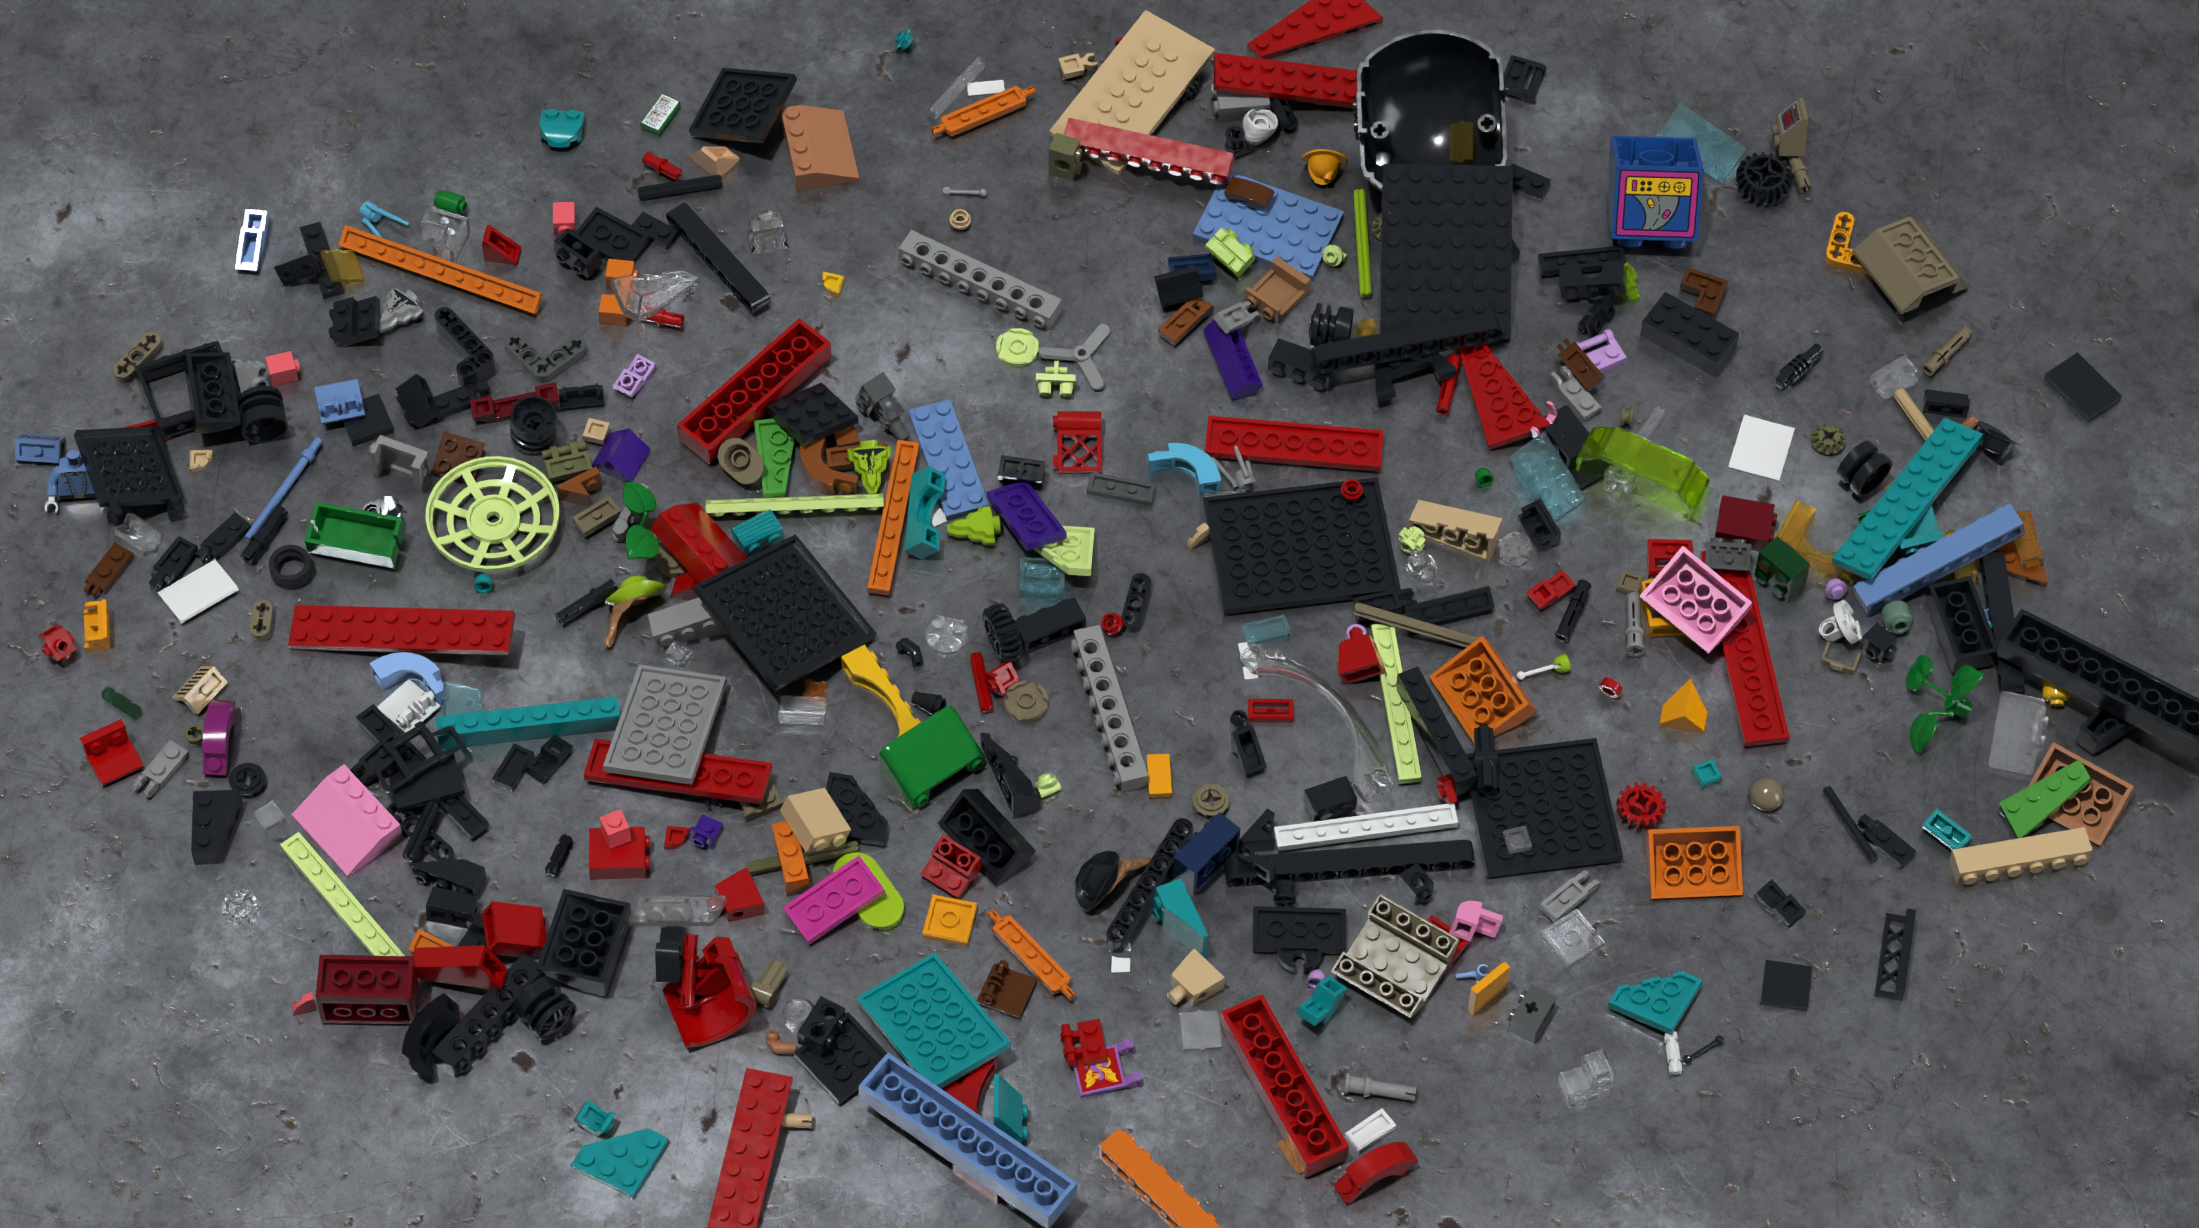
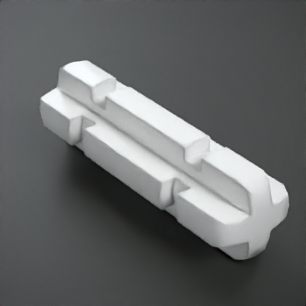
M1673 1031L1671 1035L1665 1032L1664 1040L1670 1075H1680L1682 1073V1064L1680 1062L1677 1032Z

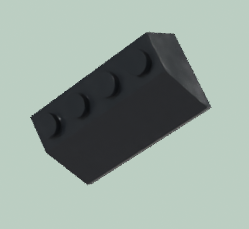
M978 788L963 789L938 822L955 842L982 858L981 871L995 886H998L1021 870L1036 851Z

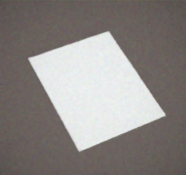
M1744 415L1728 467L1779 481L1795 428Z

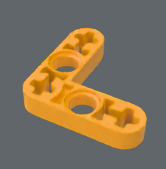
M1840 212L1835 217L1825 261L1831 267L1870 276L1862 264L1855 265L1851 262V259L1856 258L1852 253L1854 249L1848 248L1854 225V217L1848 212ZM1842 221L1847 222L1845 225V230L1840 229ZM1841 236L1845 239V242L1838 243L1834 238ZM1835 250H1839L1837 258H1833Z

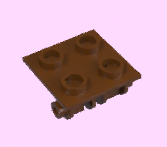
M443 431L431 471L432 474L443 477L462 463L485 457L486 451L483 450L485 443ZM477 470L471 471V474H472V476H473L474 479H475ZM462 476L455 479V481L466 483Z
M1001 960L1000 963L993 964L978 996L977 1003L1020 1018L1037 979L1009 969V963Z

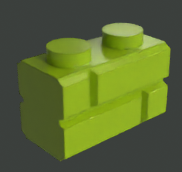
M1220 228L1214 237L1206 243L1205 248L1235 276L1240 277L1255 261V257L1252 254L1254 250L1247 243L1240 244L1237 241L1239 237L1231 229L1226 231L1224 228Z

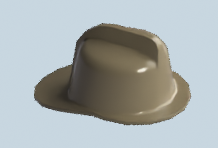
M731 438L721 444L718 450L719 464L735 480L742 484H751L761 477L764 470L763 458L746 441L740 438Z

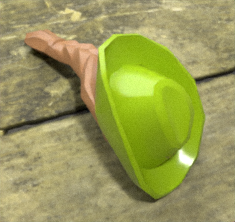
M639 575L631 576L621 582L619 589L604 602L614 606L611 619L609 620L610 625L607 636L604 639L605 647L610 648L613 645L619 619L631 605L641 604L649 598L661 594L667 589V586L661 582L648 580L646 577Z

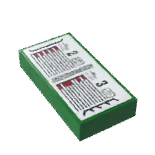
M662 93L641 121V128L659 136L681 106L680 101Z

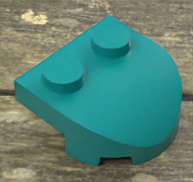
M542 109L539 121L540 140H546L549 146L557 148L569 147L570 142L575 140L579 143L582 139L585 112Z

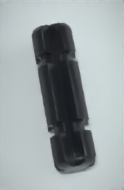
M561 835L558 841L559 844L556 845L549 859L550 862L545 867L547 875L557 876L560 870L559 867L562 866L568 849H570L573 843L571 836Z

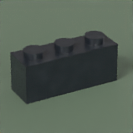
M1280 338L1277 339L1268 358V370L1274 374L1286 376L1296 382H1302L1311 385L1315 389H1322L1327 392L1338 371L1319 373L1311 357V349Z
M1075 597L1061 600L1056 605L1041 608L1033 614L1023 615L1015 620L1024 653L1074 634V630L1086 628V617Z

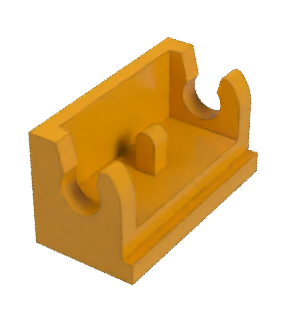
M102 599V601L85 603V651L110 649V620L107 600Z

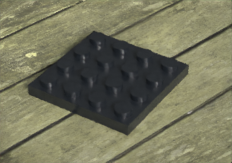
M722 68L688 130L690 135L694 137L764 143L797 81L795 74Z

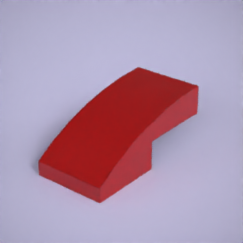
M1562 569L1548 581L1544 579L1528 590L1526 594L1539 609H1543L1572 593L1576 588V584Z

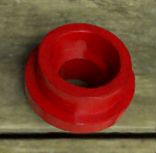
M1348 479L1341 486V495L1347 500H1357L1363 493L1362 485L1355 479Z
M1107 613L1101 620L1102 629L1108 635L1118 633L1123 625V619L1117 613Z

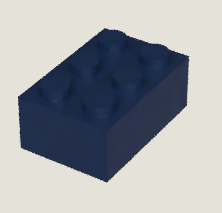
M1220 812L1214 818L1210 817L1204 824V828L1199 833L1195 832L1190 837L1188 843L1184 847L1178 848L1174 853L1173 880L1182 879L1186 890L1194 895L1224 866L1226 859L1233 857L1239 851L1240 828Z

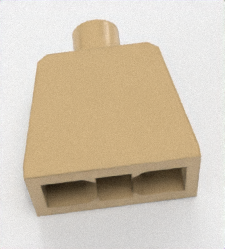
M1193 949L1172 973L1171 986L1174 989L1167 993V997L1175 1005L1184 998L1192 1006H1195L1224 989L1225 977L1197 950Z

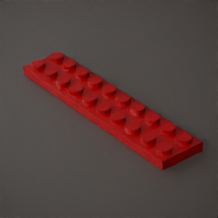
M1701 551L1700 554L1703 563H1705V551ZM1712 569L1752 602L1750 611L1720 642L1744 747L1789 742L1790 736L1751 572Z
M295 605L288 646L290 649L509 655L515 613L508 610Z

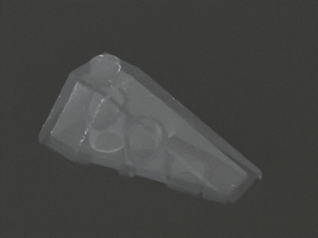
M686 270L664 271L661 273V276L644 273L642 278L624 275L610 280V286L621 311L635 321H642L655 315L659 310L700 282V278Z

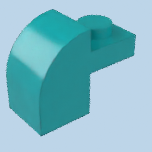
M1327 976L1316 985L1311 998L1298 1007L1296 1014L1313 1026H1316L1318 1023L1323 1025L1335 1013L1348 988L1331 976Z

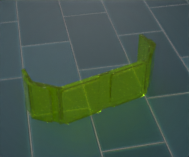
M1615 426L1611 428H1592L1576 459L1577 471H1579L1583 461L1601 459L1677 493L1690 509L1687 516L1689 521L1692 515L1694 516L1710 482V479L1703 470L1699 469L1696 462L1665 447L1655 445L1645 438Z

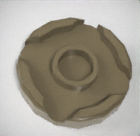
M1024 680L1014 683L1007 689L1003 705L1005 712L1011 719L1020 723H1031L1045 715L1048 710L1049 698L1046 690L1040 684Z

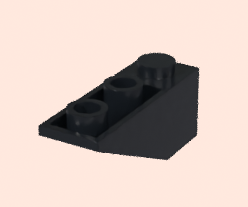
M465 859L410 864L411 875L416 881L420 883L427 882L438 888L478 895L486 880L485 867Z

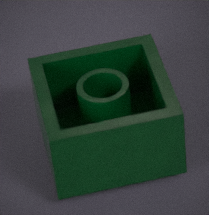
M1777 536L1759 551L1754 576L1761 584L1768 586L1778 598L1788 602L1805 587L1810 563Z

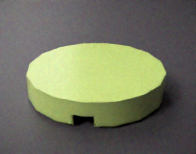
M1012 328L1008 332L1002 333L997 339L996 355L1006 366L1023 368L1032 364L1038 356L1039 342L1033 336V333L1028 330Z

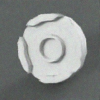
M1845 600L1834 603L1835 616L1824 620L1820 624V635L1830 642L1845 636L1851 644L1857 643L1862 639L1863 635L1859 621H1855L1851 615L1854 613L1853 609ZM1835 626L1830 634H1826V630L1829 627Z

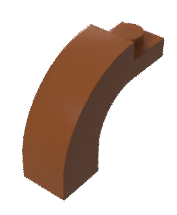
M825 438L805 446L800 445L801 469L809 485L826 496L834 495L835 490L843 494L857 495L859 476L832 470L824 464Z

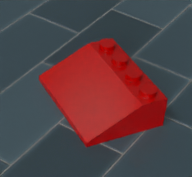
M698 503L675 505L661 512L650 529L698 583L748 559Z

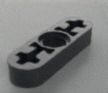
M1145 573L1135 574L1129 586L1121 616L1123 619L1122 629L1128 633L1137 632L1141 627L1151 590V578ZM1144 582L1141 592H1138V584ZM1139 599L1142 601V605L1134 607L1130 604V601ZM1131 613L1135 614L1133 623L1128 624L1131 618Z

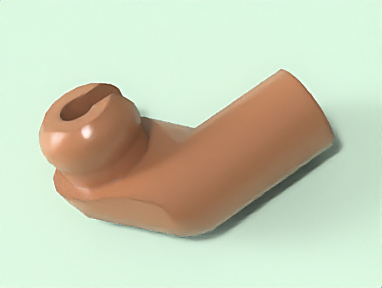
M769 1030L766 1033L765 1042L775 1054H794L796 1043H783L778 1037L779 1033L776 1030Z

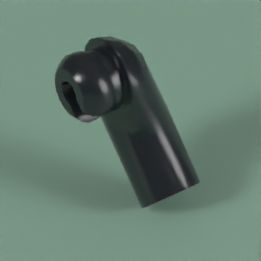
M901 638L896 643V649L901 653L907 651L910 654L914 667L923 665L920 647L908 638Z

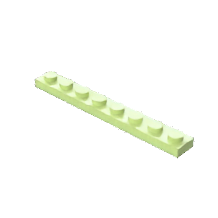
M883 494L725 499L706 500L705 505L706 513H711V516H723L726 512H733V515L739 516L755 511V514H761L769 509L777 511L779 514L791 513V510H800V513L813 512V509H822V512H833L835 508H844V511H856L859 507H866V510H879V507H884Z
M1386 624L1371 625L1372 638L1378 647L1386 669V673L1379 674L1398 783L1421 782L1422 775L1411 715L1396 689L1397 675L1403 671L1395 628Z
M299 832L280 844L281 850L372 956H405Z

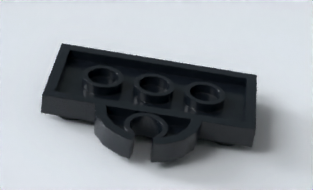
M1253 906V952H1276L1277 959L1282 967L1295 973L1296 968L1293 959L1302 957L1306 961L1303 964V973L1309 972L1320 963L1322 953H1346V909Z

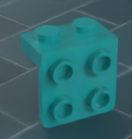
M1932 505L1898 546L1899 555H1913L1920 548H1926L1934 544L1939 538L1944 537L1943 531L1938 529Z

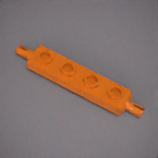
M1033 85L1023 90L1018 86L1006 89L942 116L941 124L931 127V132L933 136L942 132H946L950 137L1026 106V97L1036 94V89Z
M995 909L989 911L987 916L995 923L992 933L1052 995L1062 992L1069 1001L1075 998L1076 992L1068 986L1071 982V977L1011 915L1002 918Z

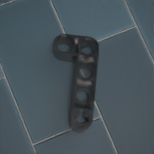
M448 307L439 308L435 312L436 329L464 359L456 367L459 385L480 383L490 377L495 371L494 356L491 350L452 309Z
M662 923L660 941L656 943L655 949L656 983L681 982L682 960L680 959L681 955H683V935L686 934V923Z

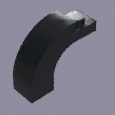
M445 993L436 997L417 1014L410 1024L403 1041L402 1054L410 1059L411 1068L425 1078L433 1074L432 1050L436 1041L446 1030L460 1022L459 1005Z

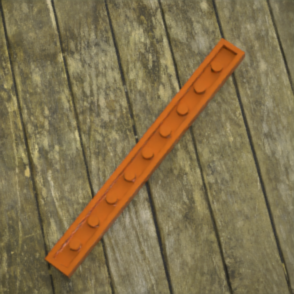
M348 225L344 226L338 244L341 247L533 314H537L543 297V293Z

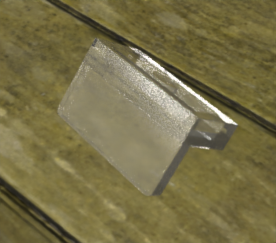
M781 696L778 721L779 723L825 725L826 699L823 697Z

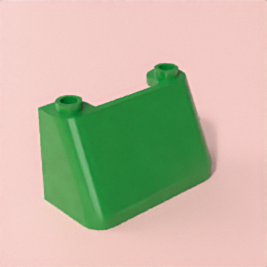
M952 706L941 709L889 742L879 753L880 773L911 810L924 806L929 801L930 789L961 769L966 768L969 772L978 771L985 764V755Z

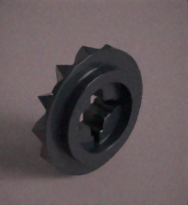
M254 763L240 764L229 775V786L232 790L239 789L241 796L250 795L252 797L253 793L260 792L263 785H265V773L260 766ZM245 774H247V777H249L250 779L249 786H247L246 783L243 782L245 780Z

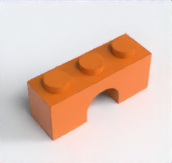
M608 259L605 273L606 289H614L618 292L612 295H601L598 311L600 324L626 327L627 318H631L632 306L630 305V300L634 301L635 298L633 283L638 281V270H635L634 261Z
M786 821L773 823L772 837L776 854L780 860L786 895L791 896L804 893L809 890V878L800 842Z

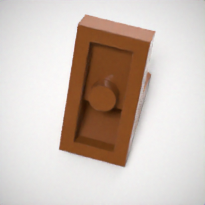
M597 467L557 485L560 501L590 507V498L587 492L594 491L598 486L602 485L601 475Z

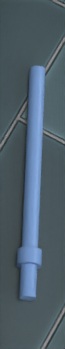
M315 437L310 446L302 451L297 464L244 536L246 541L250 542L251 536L259 531L305 466L310 464L315 458V452L323 443L319 437Z

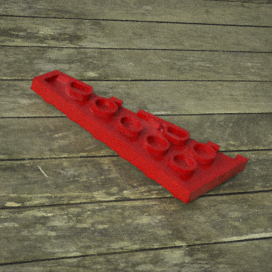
M1310 0L1247 44V49L1257 58L1271 59L1283 55L1285 51L1294 48L1297 50L1304 48L1306 44L1312 42L1317 44L1345 35L1346 31L1355 28L1360 30L1365 28V25L1374 22L1375 24L1382 23L1383 17L1365 0Z
M1486 344L1458 349L1490 450L1533 436L1530 430L1532 427H1536L1540 433L1544 432L1545 427L1550 425L1549 421L1544 418L1540 410L1531 402L1527 394L1510 373L1505 370Z

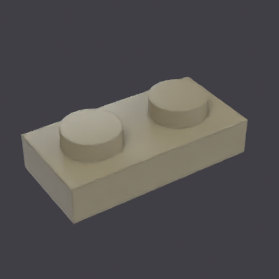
M607 496L572 517V521L584 537H587L617 519L622 511L612 498Z

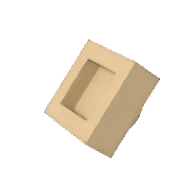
M589 418L582 435L583 441L604 445L610 430V423Z

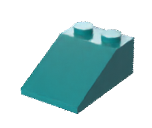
M1182 879L1155 887V897H1153L1154 908L1152 909L1155 920L1157 922L1160 921L1164 930L1190 950L1195 949L1204 958H1207L1208 934Z
M994 1074V1126L1022 1144V1140H1027V1126H1022V1119H1027V1105H1022V1095L999 1074Z

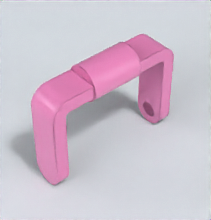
M1547 401L1546 407L1549 414L1546 420L1553 424L1557 417V411L1551 401ZM1536 427L1530 429L1534 439L1541 442L1544 440V432L1540 433Z

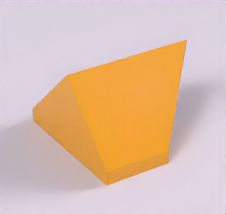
M1691 678L1663 704L1659 726L1704 734L1707 710Z

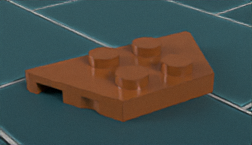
M2027 510L2018 515L2024 523L2025 534L1995 549L1993 552H2004L2008 576H2014L2025 582L2026 579L2040 583L2039 586L2046 587L2047 578L2031 510Z

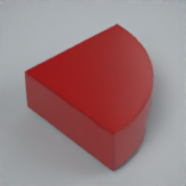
M667 826L664 850L675 849L683 845L690 835V828Z

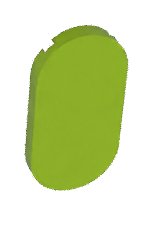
M859 852L842 856L836 862L833 872L859 855L886 892L856 913L861 922L868 928L889 930L899 924L904 913L903 899L876 861L869 855Z

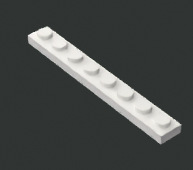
M1451 803L1274 827V836L1277 851L1455 828L1458 827V818L1455 805Z

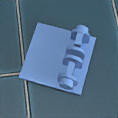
M358 379L314 387L322 424L365 416Z

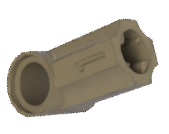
M770 960L759 980H754L750 990L756 1003L767 1008L772 1006L777 996L778 988L788 973V968L783 963L777 960Z

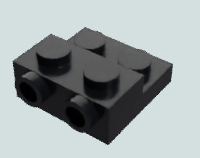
M377 296L359 301L350 297L333 303V309L329 311L330 318L333 321V327L329 328V335L340 347L379 336L380 299Z

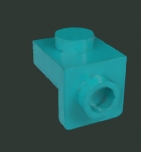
M587 1100L573 1121L597 1137L603 1132L606 1134L614 1124L612 1119L615 1113L612 1111L606 1113Z

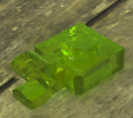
M1627 262L1625 263L1627 294L1631 301H1635L1640 298L1637 294L1639 290L1635 285L1639 282L1638 276L1631 264Z

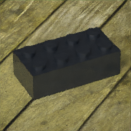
M1665 292L1643 319L1640 336L1714 377L1737 348L1739 333Z
M1972 577L1929 584L1925 601L1951 672L1956 673L1964 665L1972 666L1975 669L1995 665L1998 647Z

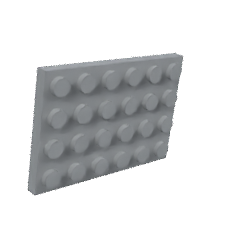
M639 664L603 764L604 772L692 785L727 684L726 677Z

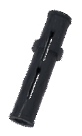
M276 505L259 531L251 536L249 539L250 543L240 554V557L245 562L252 563L261 549H265L271 535H273L280 523L288 515V511H285L284 507Z
M609 579L598 588L590 589L589 593L555 613V618L560 619L558 623L563 626L595 604L600 605L603 603V599L618 590L617 585L612 586L615 582Z
M1579 580L1573 595H1570L1568 599V607L1554 635L1561 642L1568 641L1580 610L1585 607V599L1591 589V584L1588 581Z

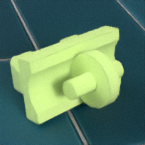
M1054 361V367H1045V373H1036V385H1038L1040 396L1051 395V385L1060 386V396L1070 397L1072 395L1073 386L1076 383V375L1067 374V367H1059V361Z

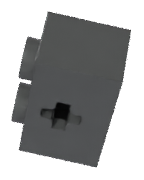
M1531 985L1528 991L1524 990L1518 1001L1519 1007L1517 1010L1513 1009L1507 1021L1510 1022L1509 1032L1534 1044L1555 1008L1557 997L1534 985Z

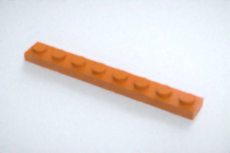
M897 440L867 593L890 595L910 496L911 475L915 472L919 452V443Z

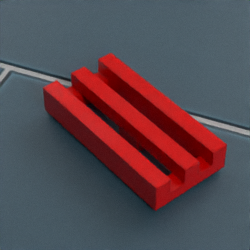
M1248 699V722L1293 723V699ZM1275 707H1289V709H1275Z

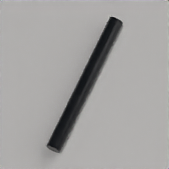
M1831 786L1825 787L1823 789L1824 794L1871 863L1875 862L1878 856Z

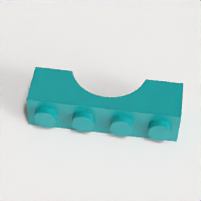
M927 466L911 475L905 552L921 560L939 551L941 531L931 526V513L937 500L944 494L946 474L931 466Z

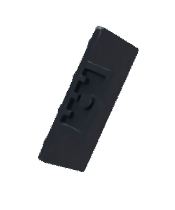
M1567 405L1557 409V417L1554 423L1545 427L1544 440L1542 442L1577 486L1583 488L1615 471V464Z

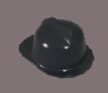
M1977 421L1979 427L1984 430L1982 446L1989 456L2002 460L2004 456L2011 452L2015 444L2020 445L1994 426Z

